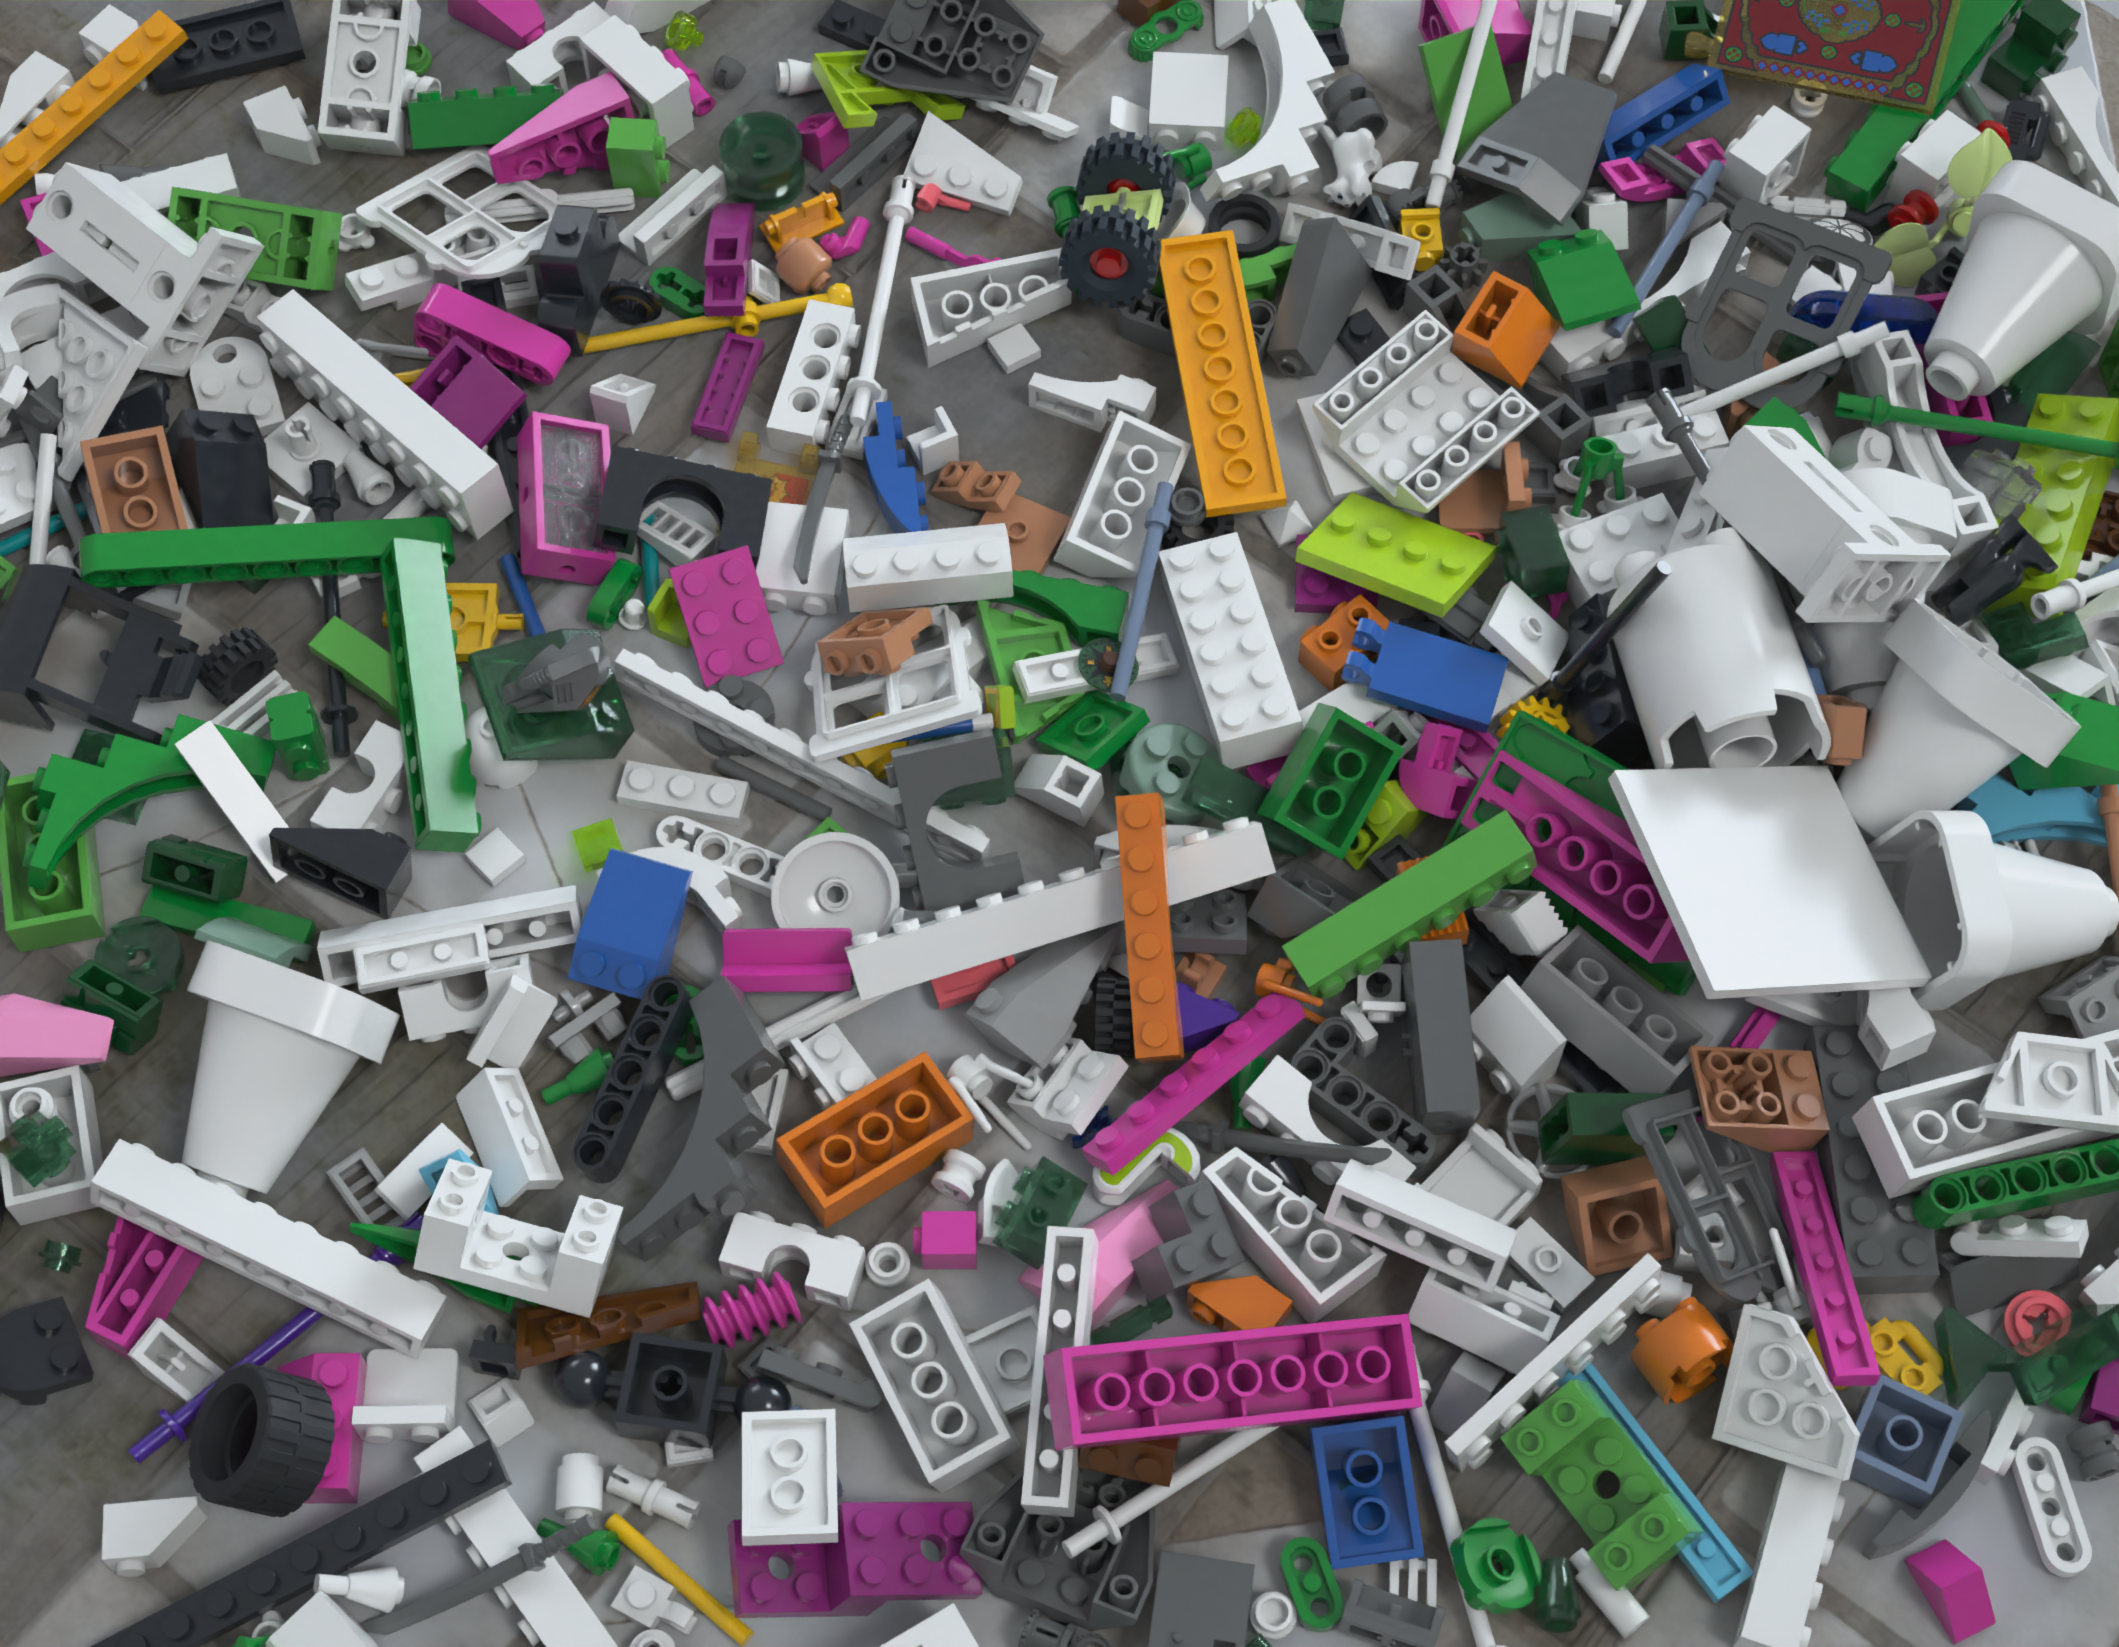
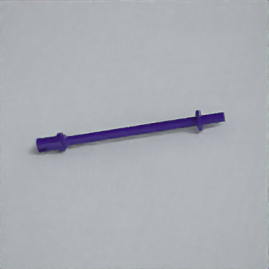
M416 1211L411 1218L399 1227L421 1230L423 1217ZM377 1245L374 1246V1253L368 1257L375 1262H388L397 1268L405 1263L403 1258ZM309 1307L304 1308L232 1367L240 1366L242 1363L258 1366L264 1365L321 1319L324 1314ZM220 1377L172 1415L166 1409H161L158 1412L164 1421L128 1450L139 1464L175 1435H177L182 1443L188 1439L183 1429L196 1419L206 1394Z

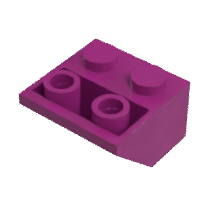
M457 335L450 340L410 387L415 394L481 450L527 398L525 392Z

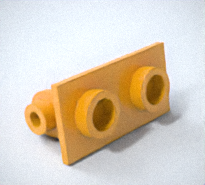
M822 191L819 193V196L801 203V207L795 208L794 206L776 215H768V220L760 224L759 228L776 254L793 237L798 239L809 237L812 239L844 225L843 219L835 208L838 206V202L833 192L826 194Z

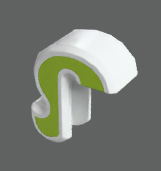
M1171 1127L1113 1176L1094 1166L1093 1192L1095 1198L1106 1206L1119 1207L1160 1165L1183 1187L1199 1182L1201 1172L1199 1153L1195 1145L1185 1134Z

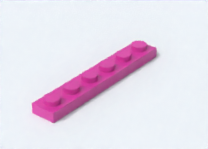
M1275 992L1260 999L1254 1008L1238 1021L1228 1025L1221 1035L1206 1047L1198 1050L1188 1062L1173 1074L1166 1076L1154 1090L1143 1099L1133 1103L1127 1112L1110 1126L1100 1130L1094 1139L1081 1149L1087 1162L1112 1176L1301 1021L1306 1016L1301 1004Z
M1816 1151L1773 1152L1769 1160V1166L1829 1380L1833 1386L1876 1385L1881 1376Z

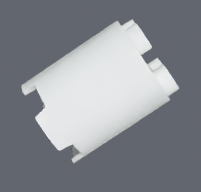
M1729 527L1713 531L1706 535L1699 542L1698 546L1682 549L1663 557L1655 551H1639L1619 561L1614 569L1618 589L1610 600L1607 618L1658 561L1664 560L1672 567V573L1613 637L1655 769L1788 766L1801 757L1809 748H1811L1816 760H1825L1831 746L1830 732L1772 570L1765 558L1753 551L1749 542L1735 528Z

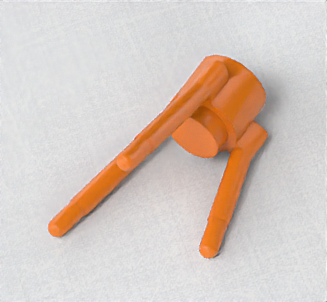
M1279 958L1276 965L1263 963L1256 978V996L1265 997L1275 992L1290 999L1293 998L1317 1007L1323 1004L1321 998L1296 990L1298 976L1291 974L1295 970L1289 960ZM1302 1007L1306 1015L1304 1019L1318 1026L1326 1020L1324 1017Z

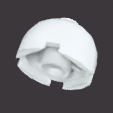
M503 704L487 705L473 712L464 723L466 738L470 739L472 746L469 760L471 775L475 776L476 783L479 786L485 787V784L490 786L498 785L499 789H509L523 783L536 771L542 749L540 737L531 719L524 713H516L517 709Z

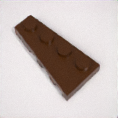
M694 1281L597 1296L590 1318L545 1305L518 1308L515 1347L518 1370L631 1339L633 1333L648 1334L701 1319L698 1282Z

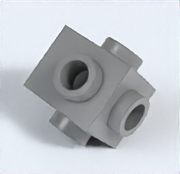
M1390 710L1375 723L1373 730L1405 748L1394 769H1399L1401 758L1415 760L1418 740L1423 733L1425 723L1428 722L1418 712Z

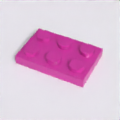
M748 545L668 569L705 688L720 682L723 677L728 675L742 677L784 664Z

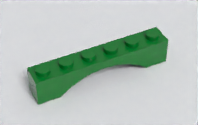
M1012 570L1013 597L986 599L989 602L1004 603L1027 609L1044 618L1064 623L1068 636L1078 647L1083 648L1090 647L1089 645L1096 646L1095 642L1098 645H1103L1101 644V639L1104 644H1107L1108 640L1110 643L1122 641L1129 612V592L1121 591L1110 585L1100 587L1084 584L1073 578L1058 579L1042 576L1032 570ZM976 600V601L955 602V603H945V605L950 606V605H954V604H958V603L977 602V600Z

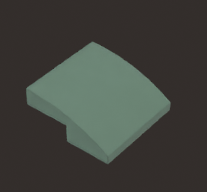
M233 917L214 919L200 927L194 936V939L204 943L207 940L219 943L289 968L293 958L308 963L314 946Z

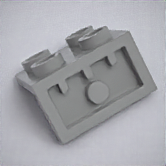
M2103 955L2037 997L2044 1013L2070 1017L2080 1039L2119 1029V957Z

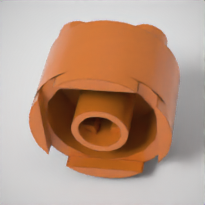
M1693 1296L1680 1302L1674 1308L1673 1314L1661 1322L1654 1318L1644 1323L1635 1333L1639 1342L1630 1353L1631 1361L1666 1405H1669L1670 1397L1675 1404L1682 1403L1713 1384L1717 1380L1713 1374L1714 1370L1721 1363L1727 1369L1729 1368L1734 1348L1733 1341L1715 1318Z

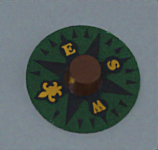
M1098 638L1088 642L1080 651L1078 657L1080 673L1096 689L1110 692L1121 647L1120 641L1111 638ZM1136 656L1133 664L1129 687L1136 680L1139 671V665Z

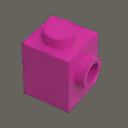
M976 1211L922 1212V1227H913V1254L922 1255L923 1269H977Z

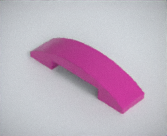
M1713 137L1685 143L1680 154L1673 156L1701 176L1712 160H1719L1724 166L1726 163V159L1723 158L1725 151ZM1630 157L1603 162L1598 167V170L1616 193L1630 201H1657L1686 193L1685 190L1645 163L1635 164Z

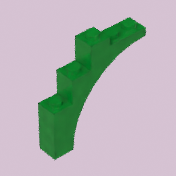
M178 714L174 728H165L160 746L116 733L111 748H102L97 766L52 753L47 768H38L32 785V792L38 793L37 810L41 811L35 831L41 834L37 844H28L24 855L22 868L29 869L27 886L45 890L57 864L77 839L102 819L130 804L162 794L206 790L174 746L175 743L205 724L206 721ZM214 724L264 793L276 754L273 741Z

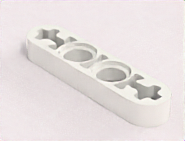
M669 816L658 825L656 835L659 847H674L691 851L690 843L695 844L693 852L703 856L702 852L706 846L715 843L720 844L726 849L725 854L718 860L710 861L727 874L730 882L771 898L774 876L771 875L772 867L775 868L776 873L784 856L683 816ZM678 831L683 832L685 840L677 838L674 843H670L668 834L676 835ZM748 859H758L764 865L758 874L751 876L742 873L740 867Z

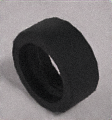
M1239 194L1233 199L1221 200L1209 214L1208 233L1221 232V228L1224 225L1239 219L1254 221L1266 230V236L1258 242L1250 244L1236 243L1239 260L1244 258L1251 259L1268 253L1279 246L1281 220L1276 208L1266 199L1253 194Z

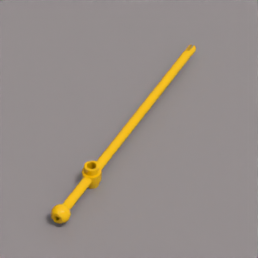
M844 283L831 285L827 289V293L758 306L753 302L752 297L746 294L745 316H699L592 336L588 338L583 354L726 327H732L736 334L753 337L758 333L759 324L763 320L805 313L809 299L852 308V295L850 287ZM426 368L395 373L394 376L407 387H411Z

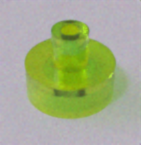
M682 10L678 11L668 25L665 37L666 44L679 51H684L690 43L700 46L704 39V33L696 29V17Z
M1250 107L1243 108L1229 123L1225 131V137L1237 147L1243 146L1248 141L1255 145L1261 132L1258 129L1262 120L1261 116Z

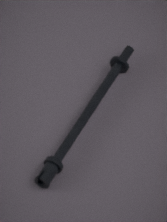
M329 460L313 461L312 465H309L312 493L308 496V505L317 513L318 522H334V512L341 506L340 494L336 492L335 464ZM338 575L322 576L325 625L334 615L341 619ZM328 664L330 706L323 709L320 715L323 723L332 725L334 756L343 758L350 755L348 724L358 719V711L355 707L347 705L346 683L343 673Z

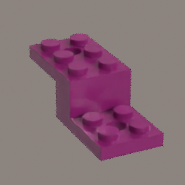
M841 1502L837 1506V1543L743 1546L742 1519L732 1520L727 1525L735 1618L869 1616L887 1601L976 1599L982 1595L981 1577L960 1555V1549L974 1521L972 1502ZM922 1540H929L936 1544L940 1552L938 1562L929 1561L924 1557L921 1551ZM771 1557H778L785 1561L789 1569L787 1579H778L772 1575L768 1565Z

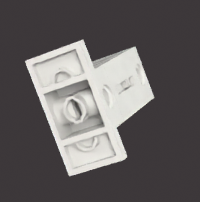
M67 162L55 174L50 189L42 202L35 207L33 217L26 227L29 232L149 326L147 332L138 339V342L148 348L147 353L138 366L139 369L181 377L186 375L265 247L253 237L215 227H210L209 231L196 242L111 174Z
M1744 425L1742 429L1732 436L1729 448L1719 463L1710 469L1706 477L1707 481L1698 492L1804 596V600L1795 612L1806 623L1894 622L1913 598L1919 600L1952 556L1941 545L1916 544L1793 428Z

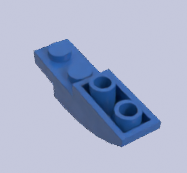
M891 401L875 402L879 436L863 437L867 473L874 498L883 517L895 534L929 530L928 515L920 516L919 506L926 505L924 481L916 482L914 466L906 467L904 449L896 450L895 440H903L901 416L893 417Z

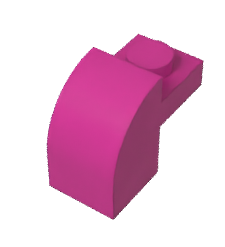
M1426 722L1423 733L1418 740V751L1415 760L1401 758L1399 765L1401 788L1411 803L1418 809L1442 818L1456 820L1461 814L1478 782L1476 779L1451 771L1463 730L1447 725Z

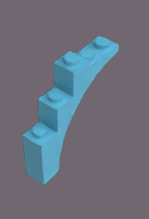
M1997 773L1960 801L1956 810L1972 811L1981 816L1990 831L1993 843L1997 841L2008 842L2012 839L2018 841V843L2029 839L2034 841L2066 840L2107 847L2104 818H2100L2098 814L2097 799L2101 798L2099 785L2096 786L2091 794L2081 787L2027 789L2023 792Z

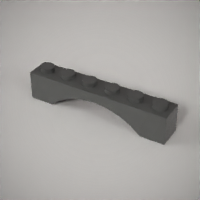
M1436 264L1406 283L1402 311L1411 320H1414L1426 309L1454 335L1455 329L1470 308V304L1462 289ZM1459 359L1499 396L1512 386ZM1530 376L1521 390L1512 386L1540 412L1539 417L1527 426L1522 433L1552 463H1555V466H1558L1562 459L1569 458L1582 449L1583 442L1588 439L1592 419L1566 393L1553 390Z

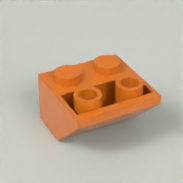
M1493 271L1455 329L1452 353L1457 358L1521 390L1556 335L1560 325L1527 287Z

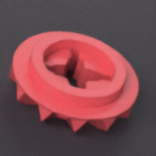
M2041 1290L2023 1292L2013 1298L2004 1310L2005 1315L2002 1329L2007 1333L2009 1346L2016 1347L2022 1352L2024 1359H2027L2035 1348L2053 1356L2052 1359L2061 1358L2070 1350L2075 1342L2077 1324L2074 1314L2062 1299L2052 1293ZM2042 1313H2045L2043 1319L2045 1321L2044 1328L2050 1333L2044 1332L2035 1340L2032 1334L2033 1326L2027 1323V1321L2034 1322L2037 1317L2039 1318Z

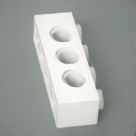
M809 299L766 426L769 449L815 458L819 445L825 444L830 430V421H827L830 411L836 412L840 401V389L838 388L841 379L846 380L849 375L851 358L848 356L851 348H857L860 341L861 326L856 325L854 308Z

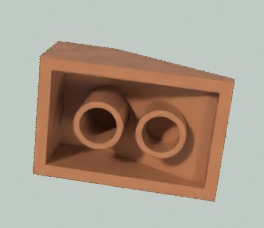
M163 425L80 441L81 454L101 533L188 529Z

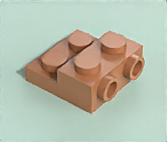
M929 607L861 612L817 642L825 672L835 676L844 673L845 677H853L863 673L874 674L877 672V675H888L901 669L900 664L915 654L911 641L919 638V632L933 623Z

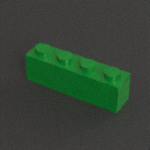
M540 83L531 85V91L516 92V86L493 87V94H478V88L455 90V96L440 97V91L417 92V99H412L408 102L413 149L498 144L562 97L564 89H554L553 83Z

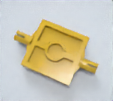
M446 583L447 594H450L452 597L451 627L457 634L456 662H492L494 640L499 630L523 631V613L499 614L498 602L500 591L497 583ZM384 611V617L382 618L383 628H388L386 611Z

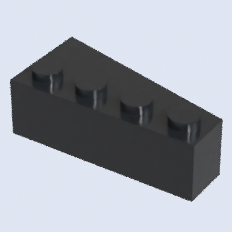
M1596 593L1569 615L1568 662L1607 619V611L1611 599ZM1612 638L1572 682L1573 687L1568 693L1567 723L1570 729L1567 730V735L1624 766L1647 749L1648 745Z

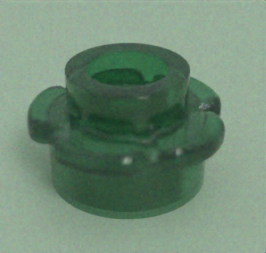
M47 1239L43 1252L38 1251L39 1256L46 1258L43 1265L46 1268L70 1274L72 1265L81 1267L83 1264L79 1262L82 1248Z

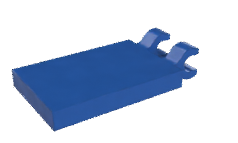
M1359 619L1352 646L1362 650L1377 652L1379 656L1376 664H1374L1364 654L1349 651L1341 679L1350 683H1360L1369 686L1366 697L1487 733L1509 661L1507 657L1389 621L1387 631H1385L1371 619Z

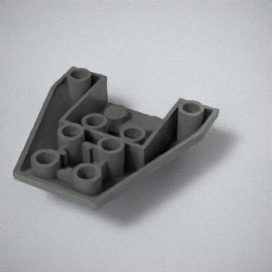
M895 0L879 36H875L859 72L896 89L1012 104L1045 33L1011 0Z
M1554 72L1461 149L1453 160L1455 165L1454 180L1457 179L1459 181L1456 185H1460L1462 190L1473 193L1479 183L1483 182L1522 196L1533 216L1563 226L1586 192L1618 97L1616 92Z
M1078 1467L1074 1517L1027 1514L1021 1505L1023 1468L977 1513L960 1549V1555L998 1597L1030 1610L1033 1608L1037 1609L1045 1616L1065 1624L1072 1623L1090 1631L1136 1625L1153 1583L1155 1506L1119 1528L1122 1540L1116 1545L1103 1538L1071 1559L1065 1553L1062 1542L1095 1522L1092 1511L1096 1506L1101 1505L1111 1512L1152 1486V1483Z

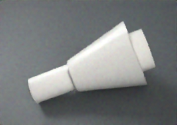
M393 1565L349 1573L346 1576L316 1574L313 1588L315 1593L320 1590L326 1594L343 1595L344 1598L385 1613H390L394 1605L400 1604L402 1601L404 1578L403 1576H398L397 1568Z

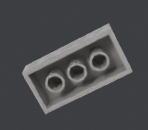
M1579 925L1538 962L1520 987L1568 1042L1574 1044L1593 1060L1601 1070L1606 1071L1630 1093L1666 1094L1691 1067L1692 1064L1688 1050L1690 1046H1708L1714 1038Z

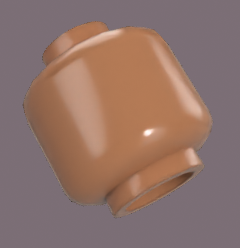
M797 237L791 238L775 255V260L777 261L776 274L797 294L804 295L811 290L817 294L832 279V276L828 274L832 267V258L809 237L801 239Z

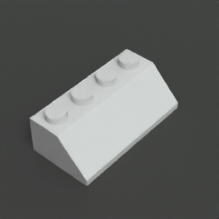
M1119 411L1104 436L1053 561L1088 577L1136 578L1147 529L1144 526L1148 509L1153 507L1157 485L1159 482L1164 481L1171 483L1175 488L1192 444Z
M1005 523L843 539L850 613L1013 597V571Z

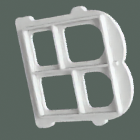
M471 145L359 206L356 209L357 218L366 225L373 228L382 226L425 255L427 266L433 270L445 269L454 275L470 279H490L519 269L528 261L530 255H538L540 253L556 206L564 204L559 201L558 194L554 190L540 189L527 180L504 184L494 183L469 198L462 199L442 184L474 167L480 168L494 177L487 153L489 148L484 145ZM511 193H518L543 209L549 215V219L528 232H518L506 228L481 210ZM423 194H429L460 214L461 217L433 233L425 235L395 215L393 211ZM473 229L484 230L500 243L499 248L478 260L460 258L444 248L446 244Z
M948 605L911 607H929L933 623L929 626H935L942 630L944 646L913 655L900 664L901 669L897 672L880 675L879 678L832 691L831 674L825 672L817 642L815 643L816 651L811 660V671L807 672L804 677L806 687L809 691H813L816 734L809 740L810 755L814 762H822L973 719L982 714L983 709L980 696L976 690H971L965 652V648L972 642V637L969 629L961 626L958 616L949 610ZM939 663H946L948 665L952 696L902 710L899 677L911 671ZM875 694L883 695L885 715L835 728L834 709L838 705Z

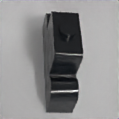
M558 204L538 257L546 296L542 297L539 304L537 324L538 327L554 333L565 340L571 349L569 356L582 357L601 303L602 288L607 286L621 244L616 222L612 215L598 214L597 209L593 207Z

